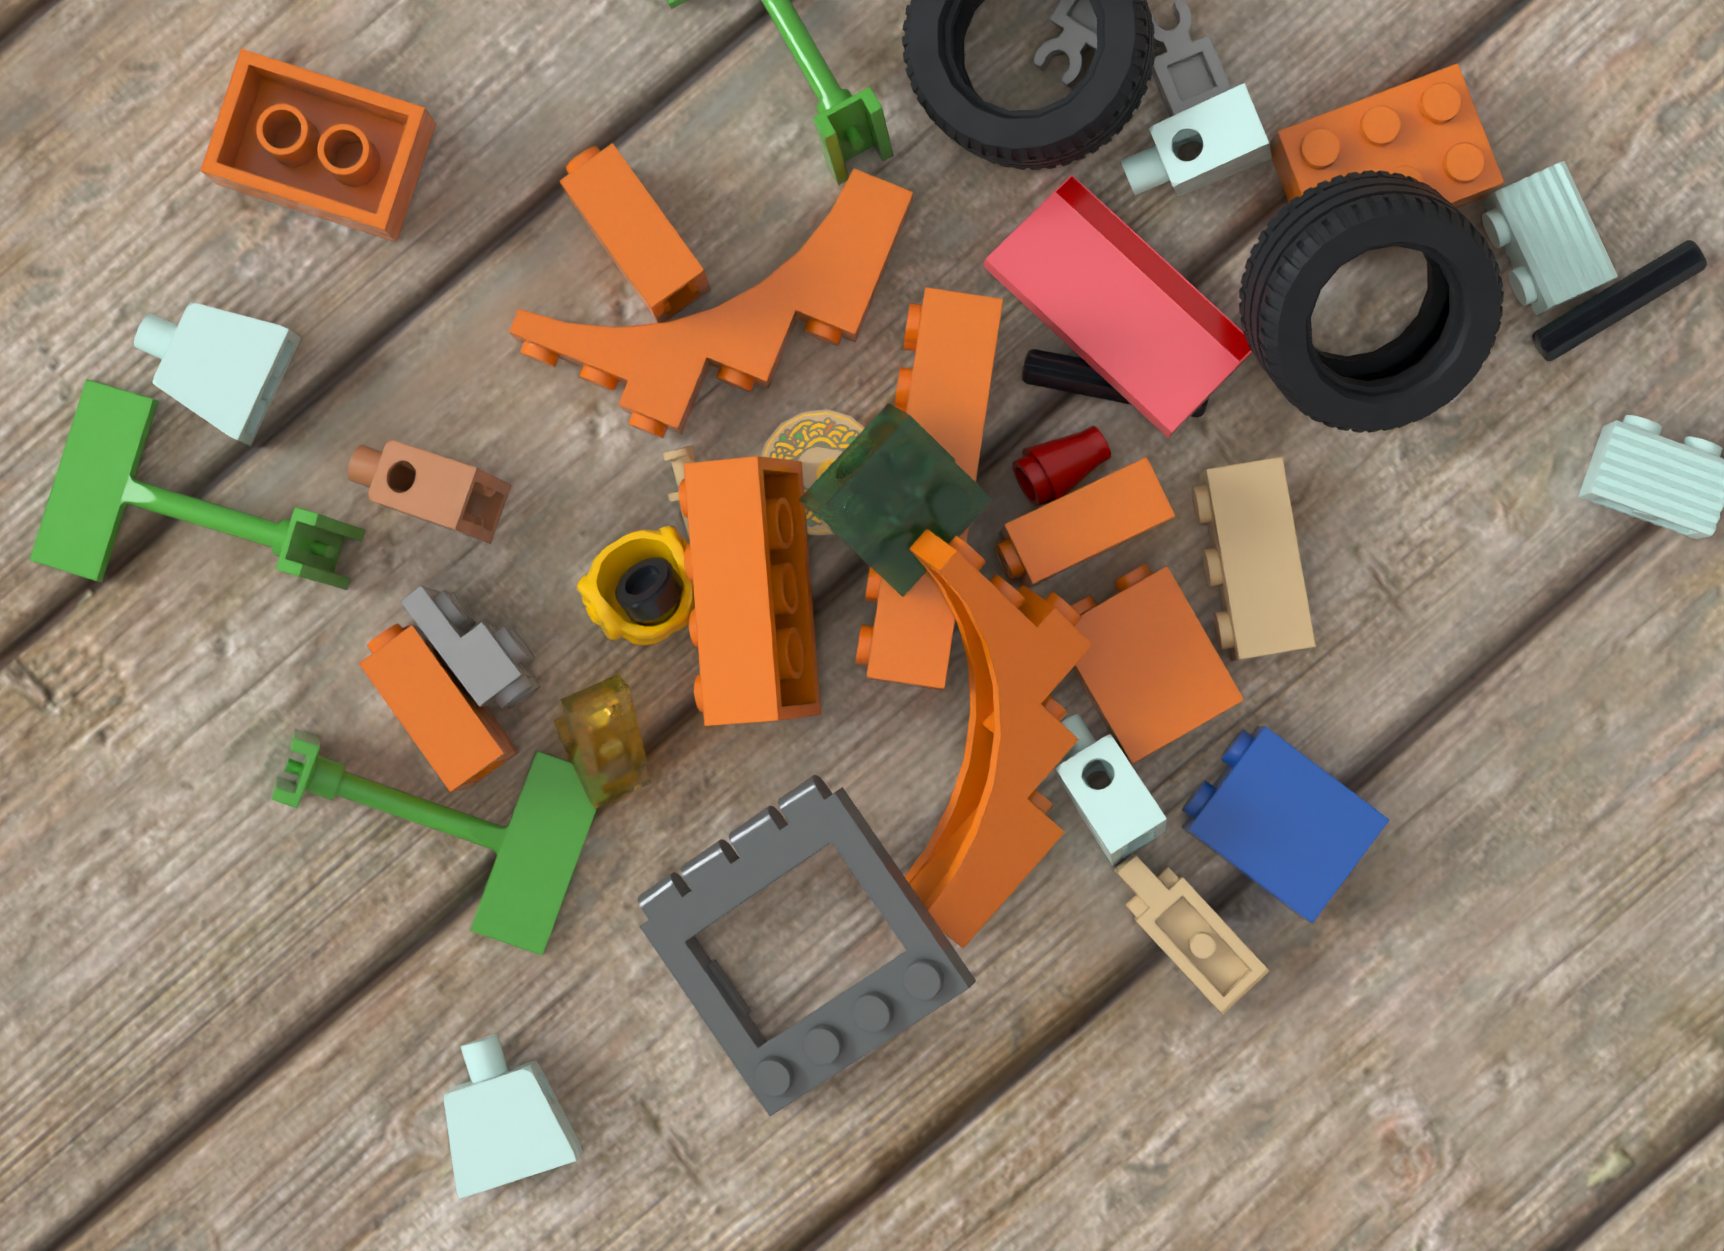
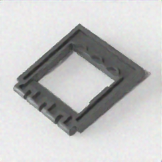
M813 775L778 800L779 808L789 824L775 807L768 806L730 832L729 839L732 846L726 840L720 839L681 866L683 878L678 873L673 872L638 896L639 906L648 918L639 927L769 1116L775 1114L962 994L976 982L844 788L842 787L832 794L826 783L817 775ZM830 843H833L906 951L774 1038L766 1041L748 1015L751 1012L750 1008L717 960L711 961L694 935Z

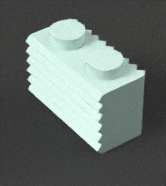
M1565 161L1501 188L1484 201L1485 209L1487 210V212L1482 214L1485 231L1496 248L1505 247L1506 254L1509 256L1511 265L1514 268L1508 274L1513 292L1523 306L1531 303L1532 311L1536 315L1599 288L1618 277Z
M1625 415L1623 422L1615 420L1603 425L1578 497L1603 505L1606 508L1614 509L1617 512L1625 513L1631 517L1639 518L1642 521L1650 522L1653 525L1662 526L1665 529L1686 535L1689 538L1701 539L1712 536L1720 519V512L1724 507V459L1720 458L1723 448L1713 442L1696 437H1685L1683 444L1660 436L1663 428L1660 424L1634 415Z

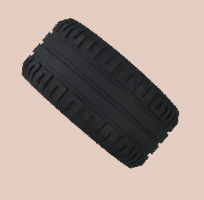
M911 0L910 5H907L905 12L907 18L904 20L902 28L905 32V36L902 37V46L905 50L903 52V59L908 66L905 70L911 81L912 90L918 96L916 99L925 109L929 118L948 137L972 154L993 164L997 163L1002 167H1014L1020 170H1025L1026 168L1031 170H1041V168L1052 169L1056 168V165L1059 164L1066 166L1074 160L1084 159L1088 153L1094 154L1103 144L1106 145L1112 141L1111 137L1115 133L1118 135L1125 123H1128L1133 118L1132 113L1134 109L1138 110L1142 102L1141 98L1145 96L1148 89L1147 81H1151V69L1155 60L1153 50L1156 49L1154 24L1147 0H1089L1097 17V49L1086 76L1065 98L1039 110L1009 111L985 102L975 93L965 69L964 38L974 12L985 0Z
M1373 170L1363 171L1361 174L1352 172L1348 173L1345 177L1339 175L1333 177L1330 182L1325 180L1318 183L1314 188H1308L1303 192L1302 196L1292 199L1290 204L1286 207L1283 206L1276 218H1272L1269 221L1266 230L1260 233L1258 237L1259 242L1254 244L1250 251L1251 257L1246 261L1245 269L1247 271L1242 275L1241 284L1243 286L1239 289V298L1242 300L1239 303V313L1242 315L1240 320L1245 330L1244 335L1260 365L1284 397L1312 420L1323 422L1324 425L1331 428L1337 427L1338 430L1348 431L1351 429L1353 432L1359 433L1364 431L1368 433L1377 432L1381 429L1387 431L1393 430L1396 427L1401 428L1411 422L1414 423L1430 416L1439 408L1450 403L1478 374L1483 362L1486 361L1491 353L1490 349L1495 344V335L1501 325L1499 320L1503 316L1501 304L1503 303L1504 292L1502 291V278L1499 276V264L1495 261L1496 257L1481 233L1452 203L1430 185L1419 182L1411 176L1405 177L1400 173L1390 174L1387 171L1381 170L1376 173ZM1392 246L1422 251L1427 261V291L1418 315L1399 337L1375 351L1350 356L1319 351L1313 346L1312 313L1321 289L1342 265L1366 251Z

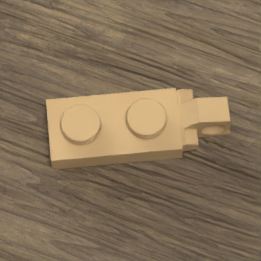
M1131 853L1114 869L1136 894L1125 905L1134 914L1135 917L1133 919L1222 1015L1269 972L1268 968L1182 876L1179 875L1177 877L1169 867L1166 866L1155 876L1136 854Z

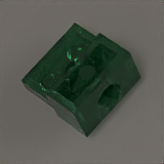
M890 403L879 412L798 499L902 597L927 572L926 568L909 549L921 534L928 529L949 544L955 536L959 537L993 501L955 463L956 460L911 415Z

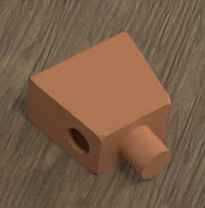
M392 439L387 441L383 452L365 445L358 446L351 457L348 467V479L350 481L370 488L368 491L369 501L489 544L492 542L512 486L479 468Z

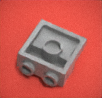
M420 586L400 601L480 707H497L499 705L501 709L505 707L512 709L541 687L534 679L536 677L527 665L535 659V656L520 635L513 628L508 630L506 626L499 628L481 622L470 631L469 628L477 622L454 592L450 595L446 590L440 592Z

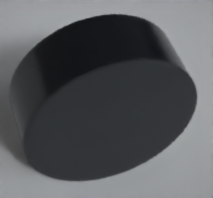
M645 559L633 565L623 574L616 587V600L631 619L639 622L650 621L665 614L676 604L683 590V581L666 559Z

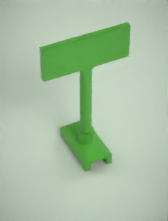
M667 0L671 9L688 1ZM761 0L819 101L816 107L818 115L813 117V121L826 164L837 184L840 185L849 178L845 162L873 146L882 161L894 156L883 108L871 87L853 96L848 89H841L790 0Z
M86 379L30 561L102 582L124 510L127 505H133L271 547L273 554L279 556L275 570L344 590L348 589L351 578L335 574L334 571L344 538L347 537L362 542L365 529L298 507L294 508L291 520L283 519L280 523L136 480V472L159 401Z
M298 729L294 730L290 750L306 756L303 762L291 758L288 759L284 771L297 775V780L293 782L277 776L273 786L272 800L297 808L306 792L331 801L337 795L492 849L496 852L497 857L470 931L543 956L609 777L608 775L536 750L508 825L500 826L344 771L346 764L319 755L320 740L318 736Z

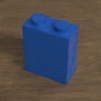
M1257 726L1251 734L1242 729L1223 752L1220 759L1227 764V767L1215 783L1211 785L1206 780L1202 781L1186 801L1182 811L1189 815L1181 828L1299 917L1313 923L1389 822V819L1266 726Z

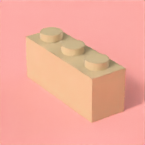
M1283 456L1206 469L1199 474L1201 485L1192 487V501L1197 523H1208L1212 548L1203 549V564L1208 586H1219L1223 611L1214 612V627L1220 650L1230 649L1231 660L1236 661L1316 647Z

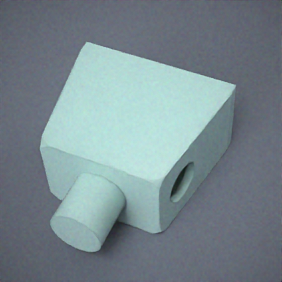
M1243 83L1154 124L1149 130L1156 145L1122 159L1121 163L1135 196L1168 181H1171L1176 195L1181 196L1271 160L1272 155L1268 138L1247 87ZM1195 142L1203 146L1202 152L1194 160L1182 161L1177 157L1179 148L1186 143Z
M190 302L178 325L153 313H148L138 327L134 338V347L161 359L153 378L155 386L228 436L251 446L301 337L278 324Z
M1075 714L1061 723L1079 740L1062 758L1064 762L1055 768L1056 775L1081 818L1113 866L1131 853L1136 852L1166 833L1167 818L1111 734L1096 741L1081 716ZM1095 771H1104L1112 783L1104 789L1095 790L1090 787L1086 778Z
M497 1034L460 1046L471 1081L454 1086L444 1094L453 1172L459 1199L578 1160L583 1152L580 1142L536 1060L508 1069Z

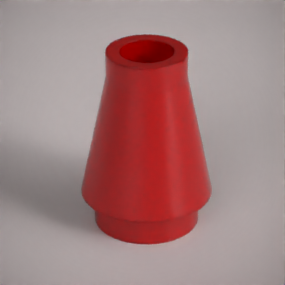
M1092 425L1081 432L1024 448L1022 451L1023 457L1015 460L1012 463V468L1025 496L1033 505L1039 506L1046 501L1050 503L1065 496L1095 468L1111 459V451L1103 434L1097 427Z

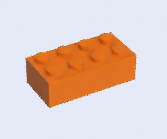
M752 456L684 463L685 479L681 481L679 486V503L683 515L688 518L690 544L686 546L684 551V568L688 580L693 583L695 609L690 613L689 632L692 643L698 648L700 674L695 679L694 697L697 708L703 713L704 726L780 721L821 715L802 462Z

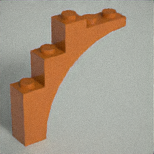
M854 168L831 212L802 248L760 284L715 308L669 322L625 327L566 323L518 309L509 333L516 341L523 343L520 354L532 360L555 368L558 359L561 358L582 367L579 378L614 392L618 382L625 384L626 386L618 405L624 412L632 414L628 425L661 439L664 438L667 429L682 435L710 365L719 368L716 379L740 390L751 392L754 383L769 389L797 319L806 322L804 328L806 334L823 342L839 346L842 337L856 342L911 208L913 192Z
M926 529L909 549L936 580L957 621L968 663L970 717L964 759L949 804L925 850L904 877L942 932L960 947L964 948L1065 833L1046 815L1054 805L1036 788L1079 739L1060 722L1068 712L1049 694L1093 644L1075 627V624L1082 617L1057 594L1051 592L1044 600L1024 585L1017 591L997 574L989 581L979 572L986 561L965 541L955 536L948 544Z

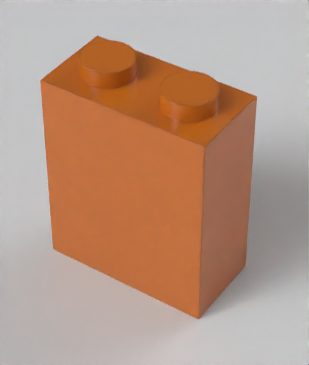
M613 143L602 151L597 146H592L581 152L567 164L565 169L569 174L559 182L568 198L657 323L668 321L711 290L704 269Z
M1145 457L1004 524L999 531L1002 542L997 544L994 551L1009 582L1020 578L1024 586L1031 588L1163 525L1175 517V514L1148 458Z
M1147 563L1113 581L1119 593L1099 605L1096 604L1092 595L1071 605L1082 617L1075 624V627L1093 644L1072 669L1108 732L1114 738L1130 764H1134L1244 701L1169 568L1165 566L1152 573Z
M397 623L377 635L367 644L372 654L358 664L450 792L471 788L519 753L487 707H480L419 626L408 625L402 628Z

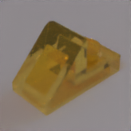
M619 673L560 699L564 715L554 721L555 728L584 791L595 809L652 783L630 687Z

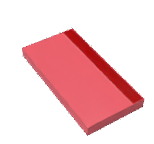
M1073 175L1069 176L984 261L983 267L1168 439L1253 353L1249 343L1246 341L1244 332Z

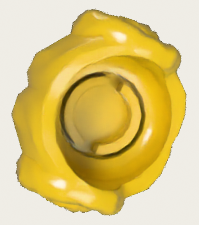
M664 526L657 531L642 529L622 536L597 554L593 559L588 574L583 575L577 582L576 588L582 595L583 604L586 606L590 619L601 628L607 639L616 641L623 637L632 644L641 646L653 645L662 642L689 624L690 613L695 609L693 583L688 580L684 568V551L688 543L685 538L679 535L677 528L674 526ZM649 558L666 559L683 581V590L680 598L669 611L656 619L644 622L631 619L616 600L615 591L619 580L629 568L642 560Z

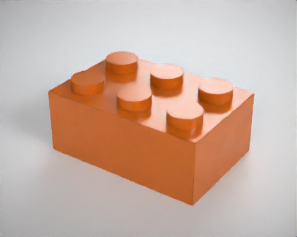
M241 48L200 171L219 186L397 243L436 122L425 107Z
M1458 63L1279 130L1270 141L1272 161L1289 204L1292 199L1302 196L1305 190L1310 187H1316L1320 182L1325 180L1330 182L1333 177L1339 175L1345 177L1348 173L1358 172L1361 174L1363 171L1373 170L1375 173L1381 170L1387 171L1390 174L1400 173L1405 177L1411 176L1419 182L1430 185L1456 208L1486 198L1504 184Z

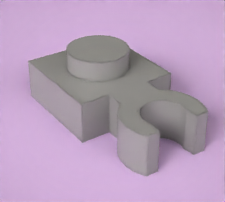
M1061 0L1049 20L1063 31L1058 38L1050 39L1043 43L1037 50L1034 58V64L1044 71L1054 56L1060 54L1067 55L1070 59V66L1064 73L1061 81L1069 88L1074 87L1084 74L1085 60L1083 56L1090 47L1095 51L1097 49V17L1089 0Z
M1176 0L1173 3L1172 10L1178 24L1172 30H1163L1158 27L1152 14L1155 46L1161 48L1163 54L1155 57L1151 70L1170 117L1232 89L1210 36L1207 35L1195 41L1191 40L1188 31L1192 23V14L1184 0Z

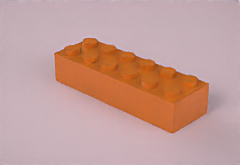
M925 287L923 305L909 304L903 350L915 351L913 369L900 367L894 403V413L906 414L903 433L890 431L884 475L896 477L894 497L880 496L875 529V538L887 540L884 562L871 560L865 595V601L877 603L874 626L861 624L855 661L858 665L868 666L866 675L868 680L934 690L945 689L955 617L938 583L909 548L926 529L948 544L955 536L960 537L967 543L1003 299Z

